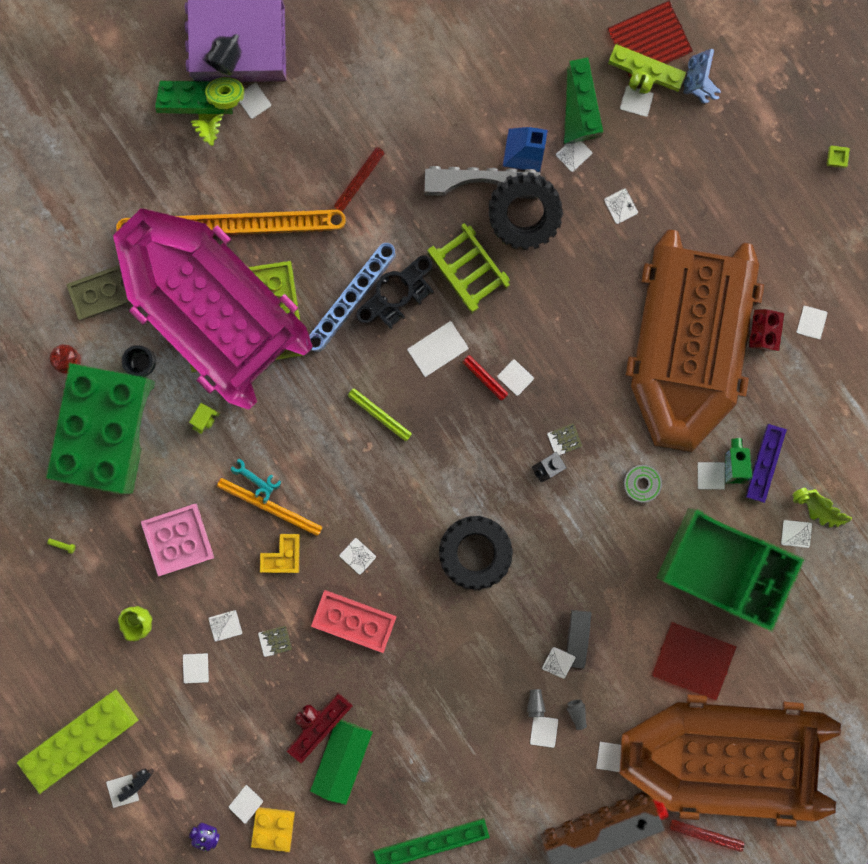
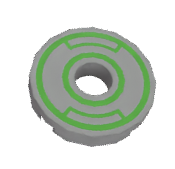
M637 465L630 468L623 480L624 489L627 496L632 500L640 503L650 502L660 494L662 478L653 467ZM641 478H645L648 482L645 489L638 487V480Z

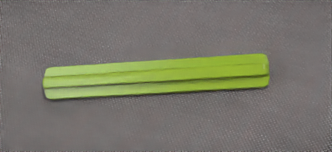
M353 388L348 393L349 398L404 441H408L411 437V432Z

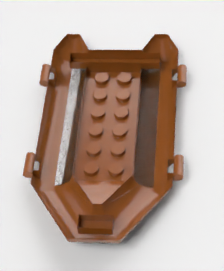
M667 230L654 248L652 264H644L641 283L648 284L637 354L636 357H628L625 376L632 377L631 388L655 446L693 452L737 405L738 396L746 397L749 378L742 377L741 374L753 303L761 304L764 284L757 283L760 264L753 244L742 243L734 255L728 257L684 249L679 232ZM651 268L655 269L654 280H649ZM753 287H756L755 298H752ZM635 361L640 362L638 374H634ZM738 380H741L739 392H737L736 390Z
M687 695L686 702H676L622 734L619 774L653 799L664 803L668 810L678 811L679 819L699 820V813L774 818L776 826L796 827V820L818 821L836 813V801L818 791L820 744L840 736L841 723L823 712L803 711L804 703L783 702L782 709L707 704V696ZM690 703H702V706H690ZM787 710H799L797 714L787 713ZM683 807L695 808V812H684ZM780 814L792 815V819H781Z

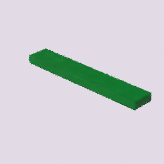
M481 818L373 850L377 864H403L490 838L485 819Z

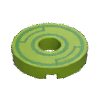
M221 77L211 81L205 91L208 103H212L219 109L237 106L238 102L244 99L245 94L242 83L231 77Z

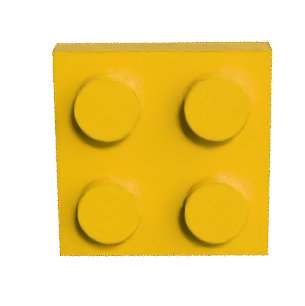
M259 807L255 813L251 847L290 852L295 812Z

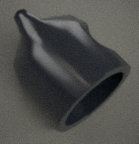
M239 35L216 37L212 42L210 51L203 58L204 62L223 74L232 75L241 57V48L238 44Z
M141 345L130 346L122 355V367L130 375L138 377L148 376L154 371L156 366L155 354L147 347Z

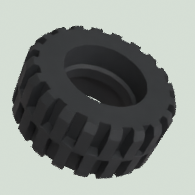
M521 172L517 173L515 177L511 175L506 177L505 182L501 181L497 185L498 188L493 190L492 198L489 200L488 205L490 224L497 238H501L505 245L511 244V247L514 249L522 247L523 250H529L528 247L540 248L539 244L544 243L545 245L550 242L549 238L551 236L555 237L557 228H560L562 224L563 209L560 196L550 181H546L541 175L535 176L534 173L528 172V175H523ZM523 195L537 197L542 202L544 208L541 219L528 227L514 225L510 222L507 215L509 204L515 198Z
M468 516L459 519L450 525L441 539L439 546L441 567L454 584L464 589L476 591L491 588V586L498 584L506 576L512 564L513 549L511 540L507 532L498 523L489 518ZM470 535L486 537L494 549L492 562L488 567L480 571L466 569L458 559L457 551L459 544Z

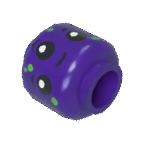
M199 823L197 827H193L189 834V838L192 839L191 845L206 852L216 847L220 836L217 833V828L205 823Z

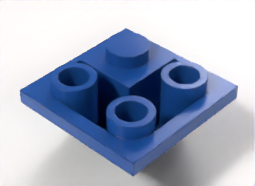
M532 127L510 128L508 130L503 167L520 170L533 169L540 173L548 130Z

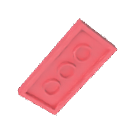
M324 590L311 627L384 653L397 616Z

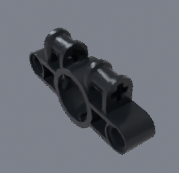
M420 256L402 272L390 271L382 275L376 285V294L357 311L359 322L369 325L380 317L387 327L392 330L393 325L400 319L405 318L399 309L408 305L412 297L421 305L422 300L429 294L434 293L432 288L423 279L432 270L431 259L427 256ZM421 261H426L429 264L426 270L419 269L418 264ZM394 277L400 278L402 283L409 287L408 296H404L399 301L400 303L396 304L388 303V299L384 295L381 296L380 292L382 284L388 283L390 281L389 278ZM363 311L371 313V317L368 320L361 319L360 315Z

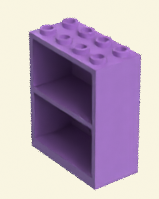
M188 0V2H185V13L188 14V21H185V31L188 33L185 48L186 52H189V60H186V71H189V75L194 81H213L221 77H231L240 82L286 81L285 6L283 0ZM234 34H238L241 57L232 75L223 74L204 62L203 58L210 51L212 42L216 37H231Z

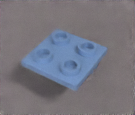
M713 49L691 57L688 62V75L684 81V93H691L697 96L702 103L710 101L705 99V96L710 97L712 100L720 98L714 93H721V91L708 78L714 53Z

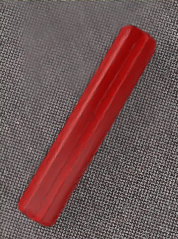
M470 355L463 360V364L501 401L508 396V392Z

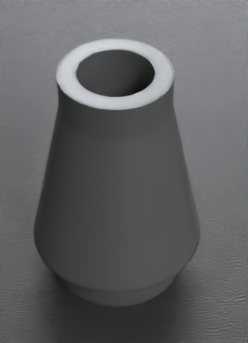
M540 689L530 690L527 708L529 717H544V712H546L542 690Z
M581 699L568 702L567 711L575 724L576 730L585 729L587 727L585 704Z

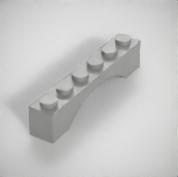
M430 166L429 169H425V195L444 196L451 190L469 183L484 182L498 185L501 181L505 182L506 177L510 175L515 177L517 173L521 172H517V169L498 171L497 168H487L486 171H479V168L476 167L460 170L459 167L441 169L439 166ZM527 169L525 172H522L523 175H528V172L534 173L535 176L540 175V173L533 169ZM531 195L518 197L519 199H538Z

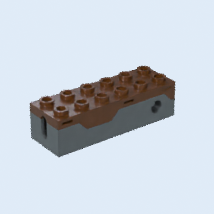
M639 792L633 795L634 798L629 800L621 799L615 802L616 805L609 808L608 806H603L596 813L591 815L586 813L581 815L576 821L568 820L563 822L561 827L556 829L551 827L544 830L543 834L540 835L550 863L581 864L665 831L662 820L667 819L669 815L664 803L652 799L647 793Z

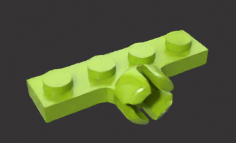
M617 44L608 62L612 66L631 73L629 87L636 91L637 86L641 84L640 94L649 93L654 83L679 92L686 72Z

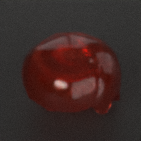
M61 344L50 353L49 362L51 366L61 374H68L70 363L81 365V355L70 345Z

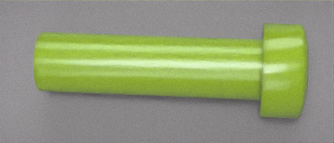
M51 538L47 542L49 545L67 550L70 554L74 553L76 547L74 544L69 545Z

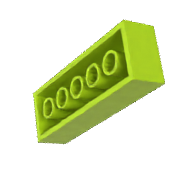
M116 689L19 760L17 764L40 794L135 724L138 718Z

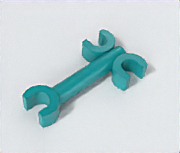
M238 459L237 464L241 468L236 469L232 466L231 472L235 475L242 474L257 485L260 489L256 491L255 497L257 498L260 494H264L266 497L263 499V503H267L270 494L274 490L279 489L281 481L279 480L276 484H272L270 481L273 479V475L271 474L268 476L267 482H264L246 469L245 463Z

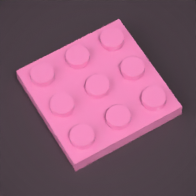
M197 503L141 521L158 577L214 558Z

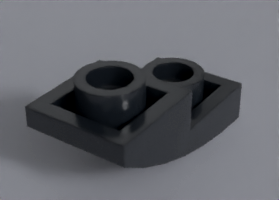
M144 768L135 773L136 776L132 779L133 785L130 783L122 787V791L117 795L120 803L133 796L144 786L154 773L153 768L148 771Z

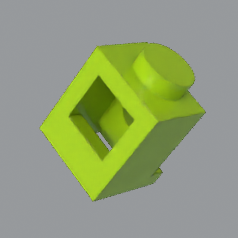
M200 403L189 423L193 425V430L202 434L203 431L212 427L215 421L213 419L214 415L219 416L220 413Z

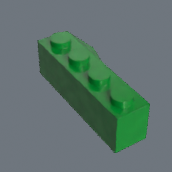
M589 58L571 60L567 67L564 145L600 138L603 134Z

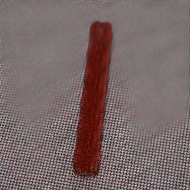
M376 147L339 197L334 204L336 210L343 212L384 156V151L381 148Z
M671 820L669 825L671 831L739 852H742L745 843L742 840L677 820Z

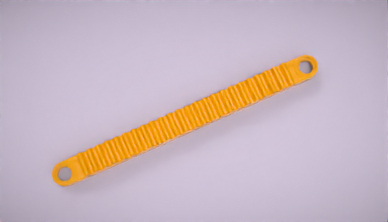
M340 210L176 216L205 223L211 230L218 225L227 235L333 231L342 229L346 224L345 215ZM334 215H339L342 218L339 225L331 223V218ZM130 218L118 221L116 230L118 231Z

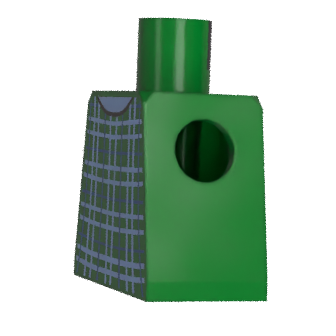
M742 438L731 439V448L725 452V484H745L752 478L750 449L743 448Z

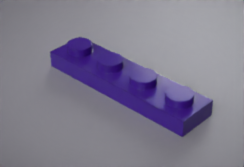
M771 424L766 425L753 468L752 478L745 495L746 498L765 503L787 429Z

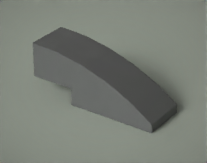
M571 610L566 653L576 657L571 666L574 668H585L592 614L590 611Z

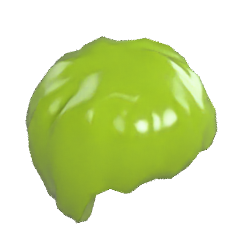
M128 607L119 615L118 624L126 640L130 642L138 641L145 638L152 630L153 618L149 611L143 607Z

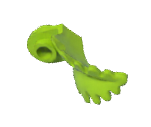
M198 114L199 120L191 121V123H194L192 127H199L195 129L196 132H201L199 137H205L203 141L208 142L210 146H213L214 141L217 139L215 135L219 133V130L216 128L220 127V123L217 122L222 120L220 117L224 114Z
M801 488L792 494L794 503H806L810 518L813 520L819 518V523L822 526L828 522V527H833L834 525L839 527L841 524L844 525L852 520V517L840 513V509L832 507V501L821 496L816 489L808 491L806 488Z

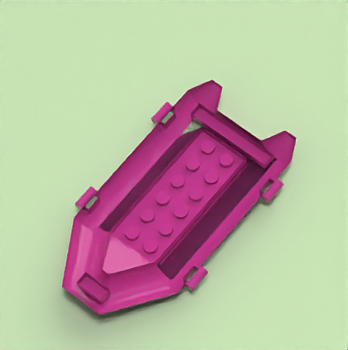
M140 208L113 235L127 299L134 305L129 312L142 325L149 321L201 374L196 381L209 394L216 389L228 403L249 410L257 403L251 383L286 349L305 356L313 348L306 326L294 315L298 307L285 294L278 299L227 246L231 238L218 225L211 230L205 223ZM214 234L223 241L221 245L212 238ZM281 302L290 310L288 314L279 306ZM142 307L149 315L145 317L138 308ZM208 375L216 384L212 386L204 377Z

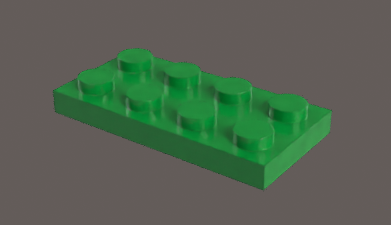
M159 81L155 105L156 113L233 114L234 107L219 109L212 103H208L205 91L211 81Z

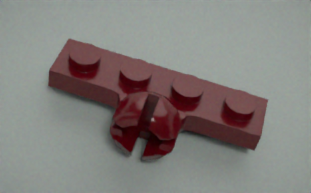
M337 692L320 711L311 705L304 706L302 708L304 710L303 713L299 711L295 718L296 724L303 731L286 749L287 753L302 764L353 707L352 703Z

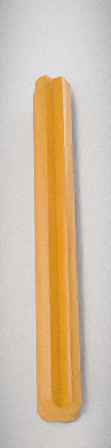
M220 478L217 483L218 488L316 536L322 531V526L271 501L264 504L263 497L258 496L256 498L254 493L224 478Z

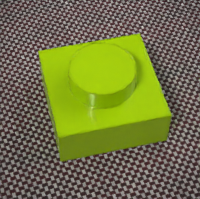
M830 146L827 166L847 168L850 148Z

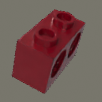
M769 309L754 310L749 348L762 351H779L785 313Z

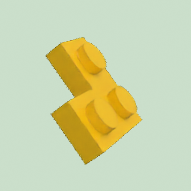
M280 534V553H260V572L299 573L300 534Z

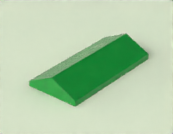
M340 720L332 730L310 792L326 800L346 805L373 731Z

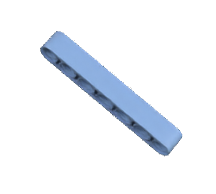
M383 243L378 247L309 335L311 341L314 338L321 340L320 346L313 347L312 351L319 352L324 349L394 260L396 253L392 244ZM389 248L392 254L389 257H384L381 254L382 250ZM374 263L380 265V269L377 272L370 270V266ZM362 278H366L368 280V285L366 287H360L358 285V281ZM349 293L356 294L357 297L354 302L346 300ZM337 308L345 310L342 317L334 315ZM325 323L333 325V329L328 333L323 331Z

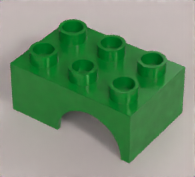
M70 363L46 479L121 494L133 493L142 451L139 440L142 415L149 393L154 389L156 381Z
M688 508L656 578L772 632L805 559L762 539L725 525L707 516L700 510Z

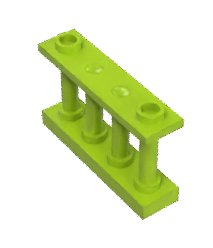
M464 223L461 225L462 234L441 249H436L432 246L427 250V253L473 314L478 310L477 304H479L482 298L500 285L507 289L510 286L508 283L510 279L504 271L502 273L499 271L474 237L476 233L470 225L467 227ZM466 239H469L475 248L453 264L449 263L447 265L443 259L445 255ZM480 254L486 263L466 278L458 280L455 276L456 270ZM491 269L497 279L475 295H469L466 291L468 285Z

